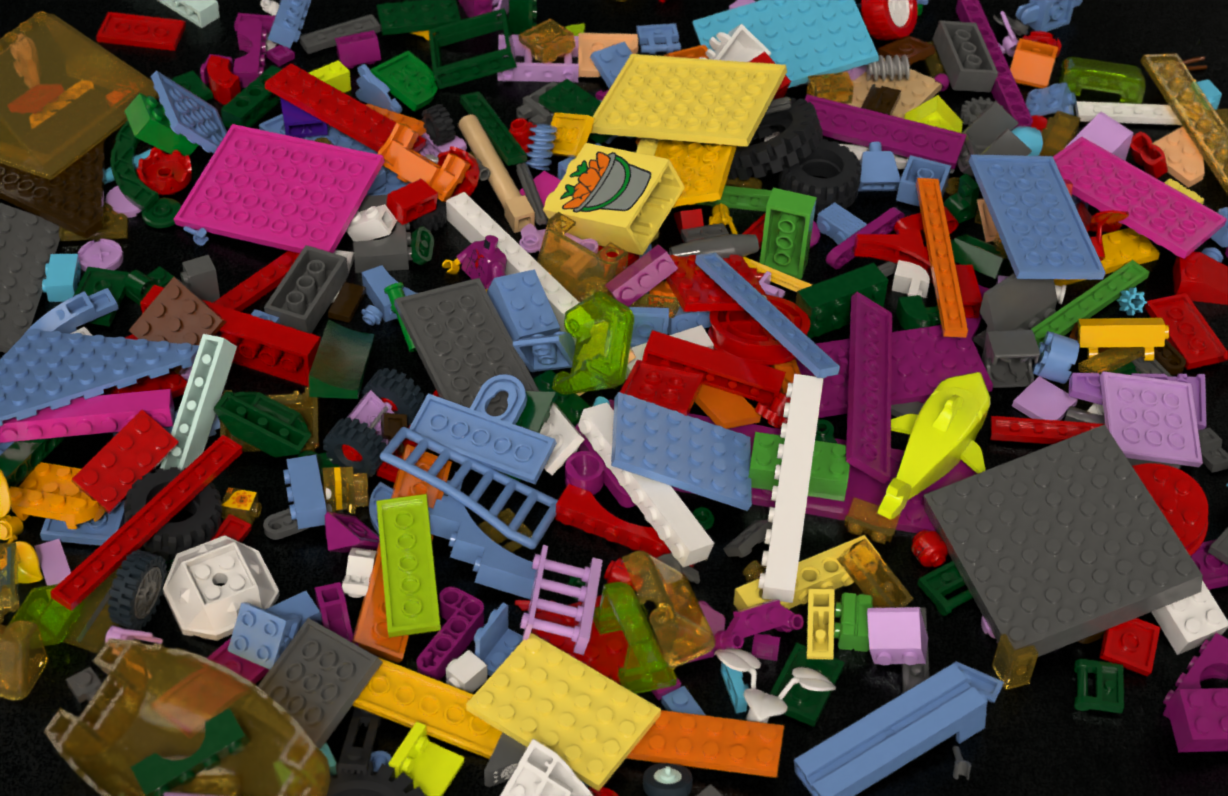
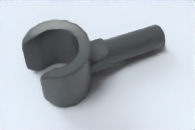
M955 746L953 747L956 761L953 777L958 779L960 774L964 775L968 780L971 764L963 760L959 747Z

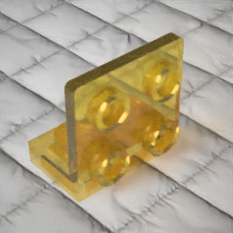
M854 497L848 516H845L844 526L852 534L862 536V533L871 535V540L885 544L886 541H892L901 513L890 520L877 513L880 506Z

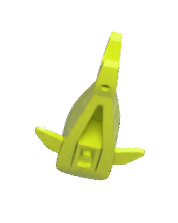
M980 372L943 380L927 399L918 415L906 414L891 419V431L910 434L897 476L890 482L887 493L878 509V514L890 520L894 519L901 513L909 499L941 479L961 460L977 474L986 470L982 450L974 442L977 433L983 426L990 407V395Z

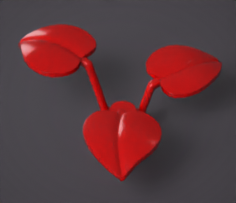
M1107 210L1098 212L1091 217L1092 223H1090L1089 231H1097V237H1090L1100 261L1105 259L1102 231L1111 233L1120 230L1122 224L1119 221L1129 216L1128 211Z

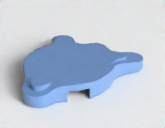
M365 64L359 66L358 72L360 77L356 82L361 89L356 91L357 98L367 104L400 114L402 107L395 98L393 100L390 99L387 94L390 91L388 86L377 79Z

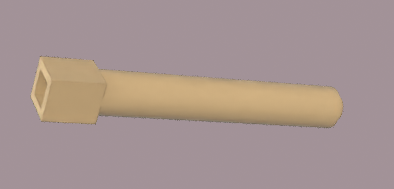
M474 115L464 116L459 121L458 127L475 158L479 159L482 165L490 170L491 174L488 181L505 209V217L513 232H520L528 224L534 225L535 212L526 196H521L479 120Z

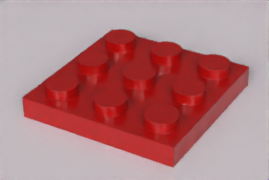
M637 360L620 393L675 410L687 416L702 387L705 373Z

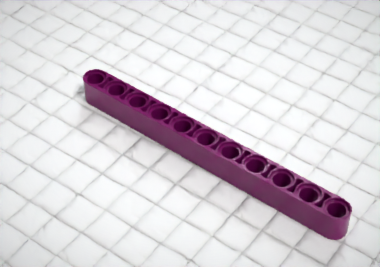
M957 0L956 12L960 21L977 24L997 69L998 75L991 89L995 101L1002 105L1018 121L1019 124L1014 128L1018 126L1031 127L1032 117L979 0Z

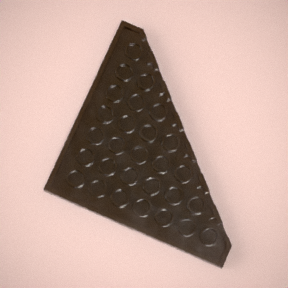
M90 89L1 151L0 198L86 239L103 227L107 111L105 95Z

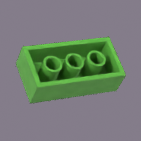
M777 188L772 189L766 206L760 257L761 264L802 280L808 262L817 197Z
M755 432L749 470L751 488L772 491L773 486H778L779 480L774 479L776 464L781 465L782 459L777 458L779 444H784L785 438H780L781 435ZM815 441L808 496L838 501L845 500L850 464L846 462V445Z

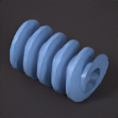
M537 124V127L530 128V131L534 132L535 135L528 137L534 141L533 144H527V147L532 149V152H526L531 160H527L524 163L535 169L550 170L547 167L551 164V160L548 157H552L553 152L549 149L554 148V143L551 141L556 139L553 133L557 131V128L548 124Z

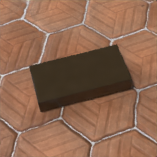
M345 282L328 311V318L350 323L366 294V287Z

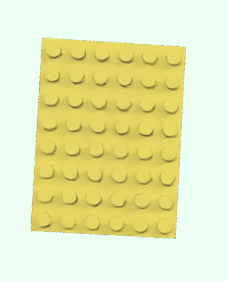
M631 54L593 115L595 120L591 133L748 147L787 73L786 65Z

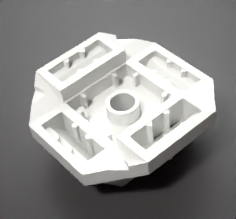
M225 535L176 554L163 587L164 596L183 635H195L212 640H219L233 633L241 603L247 602L265 610L272 607L279 597V590L260 552ZM219 583L225 584L223 586H216Z

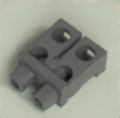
M552 81L530 96L524 97L523 105L516 109L517 118L525 120L529 118V122H532L533 126L537 124L551 125L554 113L538 103L539 96L558 84Z

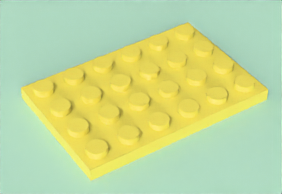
M531 632L528 640H523L466 704L467 711L527 748L532 739H535L559 754L581 781L597 791L604 786L661 715V709Z

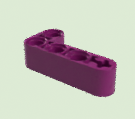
M447 587L440 592V614L447 622L417 658V673L438 681L446 674L448 664L453 659L459 658L474 639L477 630L484 625V604L482 601L455 587Z

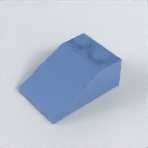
M559 331L555 332L554 335L535 334L528 338L513 341V347L530 372L575 367V341L570 333Z

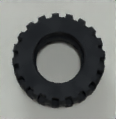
M828 139L819 140L820 144L818 147L811 149L812 153L806 158L798 157L799 163L791 167L783 164V170L779 173L778 189L817 197L814 213L817 216L819 212H822L831 204L833 205L834 202L844 209L850 207L857 198L861 178V164L857 156L852 151L849 152V148L845 145L840 146L838 142H829ZM813 176H822L826 178H816Z
M170 467V470L161 468L155 470L153 474L150 472L142 476V480L138 479L126 494V501H124V524L183 470H178L177 467ZM210 482L182 508L193 514L191 518L181 522H167L138 550L161 556L167 562L174 560L176 554L209 542L213 536L215 537L222 520L221 496L215 485Z

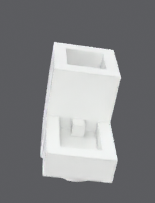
M899 260L894 275L892 291L905 293L908 296L921 295V298H927L930 283L927 271L914 263Z
M351 548L348 555L346 576L342 583L344 594L355 598L366 595L377 551Z

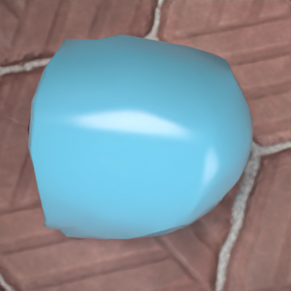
M1018 126L1014 128L1012 132L1032 150L1028 156H1039L1043 146L1041 132L1033 127Z

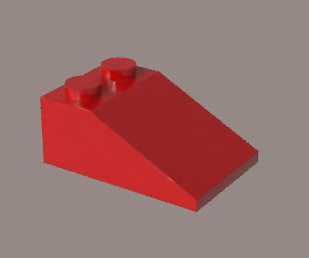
M1193 251L1185 259L1176 257L1173 267L1175 295L1187 293L1191 301L1228 305V266L1201 252Z

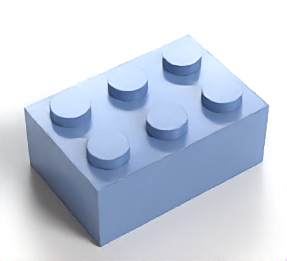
M535 269L493 279L487 293L512 341L528 338L535 334L554 335L555 332H558L560 325Z

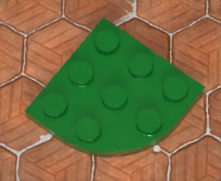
M409 51L370 70L377 79L388 86L389 92L393 96L397 97L413 111L429 104L434 99L438 88L432 70Z

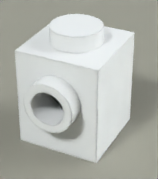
M470 650L458 659H453L446 668V684L468 693H473L487 681V665Z

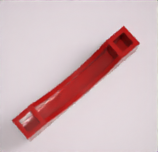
M568 484L556 503V520L565 525L574 526L587 533L598 535L608 541L622 544L632 550H638L651 555L654 558L671 553L654 528L635 525L615 517L596 501L590 491Z

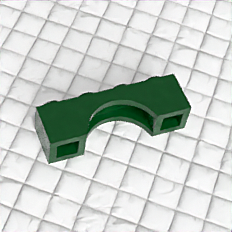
M228 708L205 722L203 743L193 755L182 760H168L155 752L130 768L145 796H164V793H171V790L180 784L187 785L191 783L201 771L214 769L221 763V759L226 756H233L242 752L250 740L236 715Z

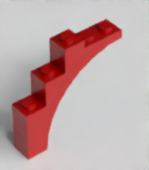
M898 228L897 234L856 235L853 248L854 256L872 257L898 264L899 260L914 263L927 271L930 282L934 284L927 246H924L920 228ZM955 265L965 318H979L982 296L973 265Z

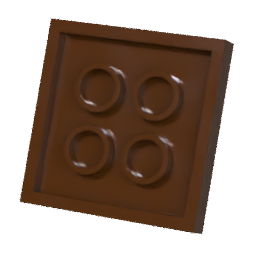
M173 277L129 331L138 339H146L147 341H167L177 344L189 343L199 346L203 334L215 336L226 321L179 279ZM180 365L171 369L176 374L182 375L187 368L183 369Z

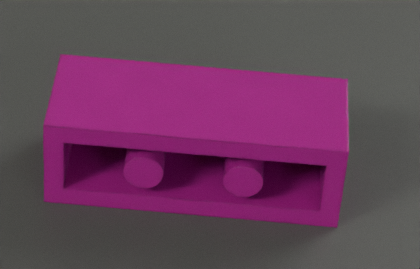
M657 245L604 286L622 308L628 307L675 272L678 267L667 251L660 245Z

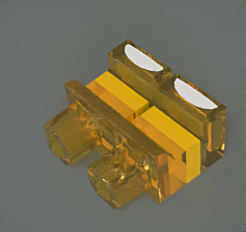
M353 467L323 468V488L327 512L335 513V510L347 509L349 513L355 514V507L368 506L367 473L353 474Z

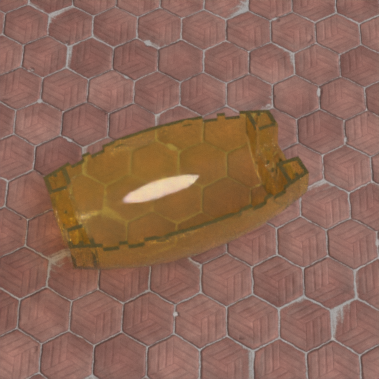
M109 638L93 661L108 674L79 718L60 708L44 731L58 753L70 764L69 766L101 796H145L130 767L155 752L168 760L188 758L203 743L205 722L230 708L250 740L245 745L246 748L236 755L226 756L221 759V763L217 767L208 771L206 769L201 771L191 783L187 785L180 784L173 788L171 793L219 796H326L329 787L330 768L325 754L305 729L281 705L251 681L227 667L191 652L177 648L176 650L165 648L161 644L147 645L142 644L138 640Z

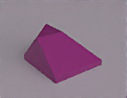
M332 512L325 514L328 551L345 553L350 552L352 547L366 550L377 549L380 537L356 516Z

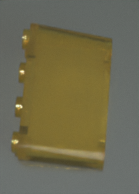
M558 212L547 222L537 262L584 307L591 311H602L615 301L604 285L627 268L628 252L612 242L607 244L597 254L564 235L576 225V222ZM616 252L618 256L611 258L606 253Z

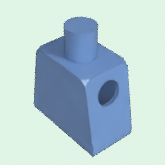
M880 142L869 143V151L863 152L860 158L862 171L858 191H897L900 176L893 152L882 151Z

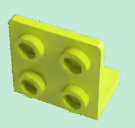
M416 722L390 760L389 766L395 768V778L401 773L406 774L413 780V788L420 787L425 796H443L463 765L464 757L429 742L426 725Z

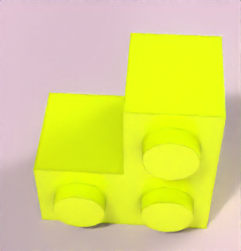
M939 95L908 111L904 116V119L962 133L963 121Z

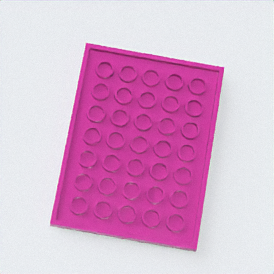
M232 124L175 216L174 222L178 226H187L196 230L204 228L209 233L301 253L305 245L334 253L385 160L383 155Z

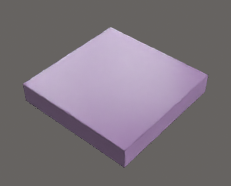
M1039 376L1013 401L1012 407L1032 419L1060 421L1066 416L1070 406H1076L1078 399L1070 397L1068 393Z

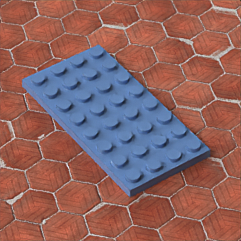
M970 155L968 162L1017 279L1091 280L1104 278L1106 272L1053 156Z

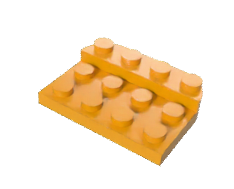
M41 462L19 487L10 486L9 488L11 509L22 521H25L29 515L65 521L68 529H77V524L91 519L97 522L106 512L98 505L97 501L92 500L72 482V478L81 470L79 468Z

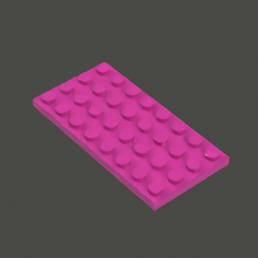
M1080 137L1053 156L1062 178L1072 182L1073 195L1081 201L1094 206L1100 212L1107 210L1128 211L1129 216L1119 221V223L1125 224L1135 230L1136 233L1144 235L1155 244L1163 246L1174 255L1183 259L1220 230L1227 221V218L1084 137Z

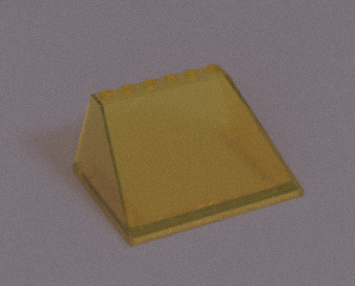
M43 11L35 13L33 17L22 22L17 28L6 33L0 39V163L52 180L128 120L124 110L139 93L157 99L159 95L153 87V81L57 16Z

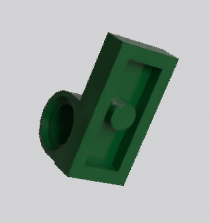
M968 174L960 176L958 193L951 195L944 202V206L947 207L958 223L975 217L979 195L978 184Z
M160 266L148 275L139 270H133L125 280L126 295L141 306L140 302L154 285L165 288L174 276Z

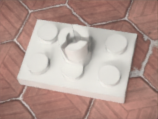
M555 403L552 404L549 411L550 416L547 423L544 422L540 434L555 439L557 443L544 467L551 475L562 467L569 456L577 452L580 444L585 440Z

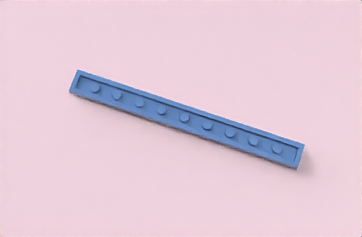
M716 252L696 255L695 263L816 377L826 378L827 376L838 375L840 366Z

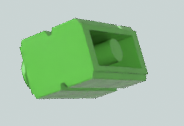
M843 593L841 602H836L834 617L839 618V623L834 625V638H838L839 649L869 651L867 611L868 608H872L873 597L871 595L859 594L857 596L854 593Z

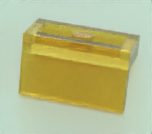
M1003 634L1000 636L992 664L996 674L1004 682L1005 690L1029 684L1039 653L1034 645L1014 650L1007 635Z

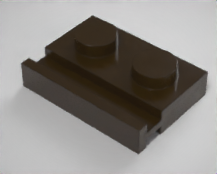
M872 84L861 108L892 116L901 97V90L885 86L878 88L876 84Z

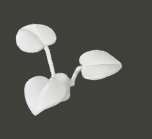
M719 649L714 653L731 669L742 672L749 671L751 674V688L744 691L745 700L750 707L746 717L747 721L767 723L770 716L784 714L787 711V705L782 699L796 683H800L802 687L813 691L836 689L831 681L821 673L810 668L799 667L793 669L792 674L794 677L778 697L768 695L756 689L755 669H759L761 663L755 656L740 649Z

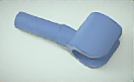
M187 226L183 228L184 231L194 235V242L200 246H203L209 239L205 236L206 230L204 228L199 230Z

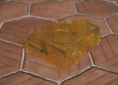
M548 19L518 35L519 42L531 49L532 57L543 64L555 61L562 54L571 53L576 47L574 33L552 19Z

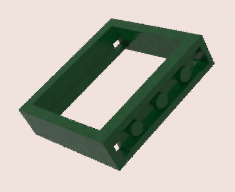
M505 8L428 30L433 75L439 89L517 67L511 26ZM501 29L504 30L506 48L443 66L442 46Z

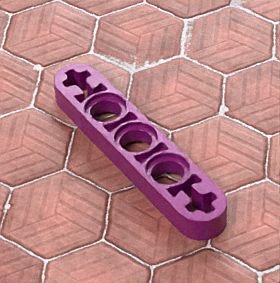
M895 207L889 209L834 247L827 255L826 263L834 269H839L856 257L854 256L853 248L857 234H889L894 230L896 222L904 218V213Z

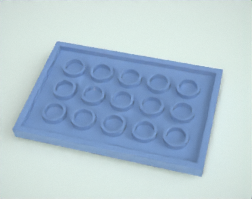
M617 393L614 399L611 466L746 511L749 510L752 505L751 478H749L751 463L749 436L698 418L685 416L675 410L658 406L631 395Z

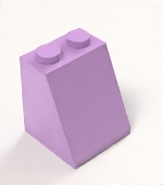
M1100 112L1067 146L1080 137H1084L1126 161L1133 132L1103 112Z

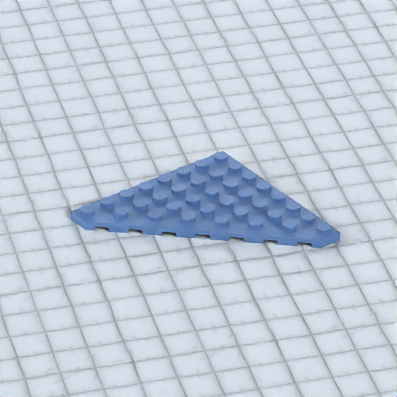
M28 330L0 359V426H3L2 421L14 417H16L17 421L37 415L36 410L49 406L53 410L71 404V399L81 396L84 399L104 394L103 389L113 386L120 389L136 384V379L148 375L152 379L168 374L169 369L180 365L183 369L193 366L199 346L189 343L177 344L167 341H147L146 339L134 340L125 339L124 337H104L103 335L91 336L82 335L81 333L70 334L61 333L60 331Z

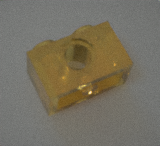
M848 72L808 76V95L843 104L852 103L854 86Z

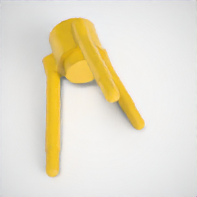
M724 204L715 205L712 209V216L709 217V225L723 223L725 226L729 224L732 234H738L733 224V219L729 215V208Z

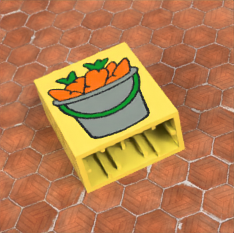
M585 143L576 159L571 160L568 164L566 174L555 191L547 196L543 211L559 235L563 232H568L582 240L594 239L600 246L643 255L685 186L669 159Z

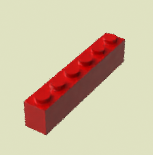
M654 330L650 334L642 361L704 372V385L771 405L775 396L780 394L786 374L785 371Z

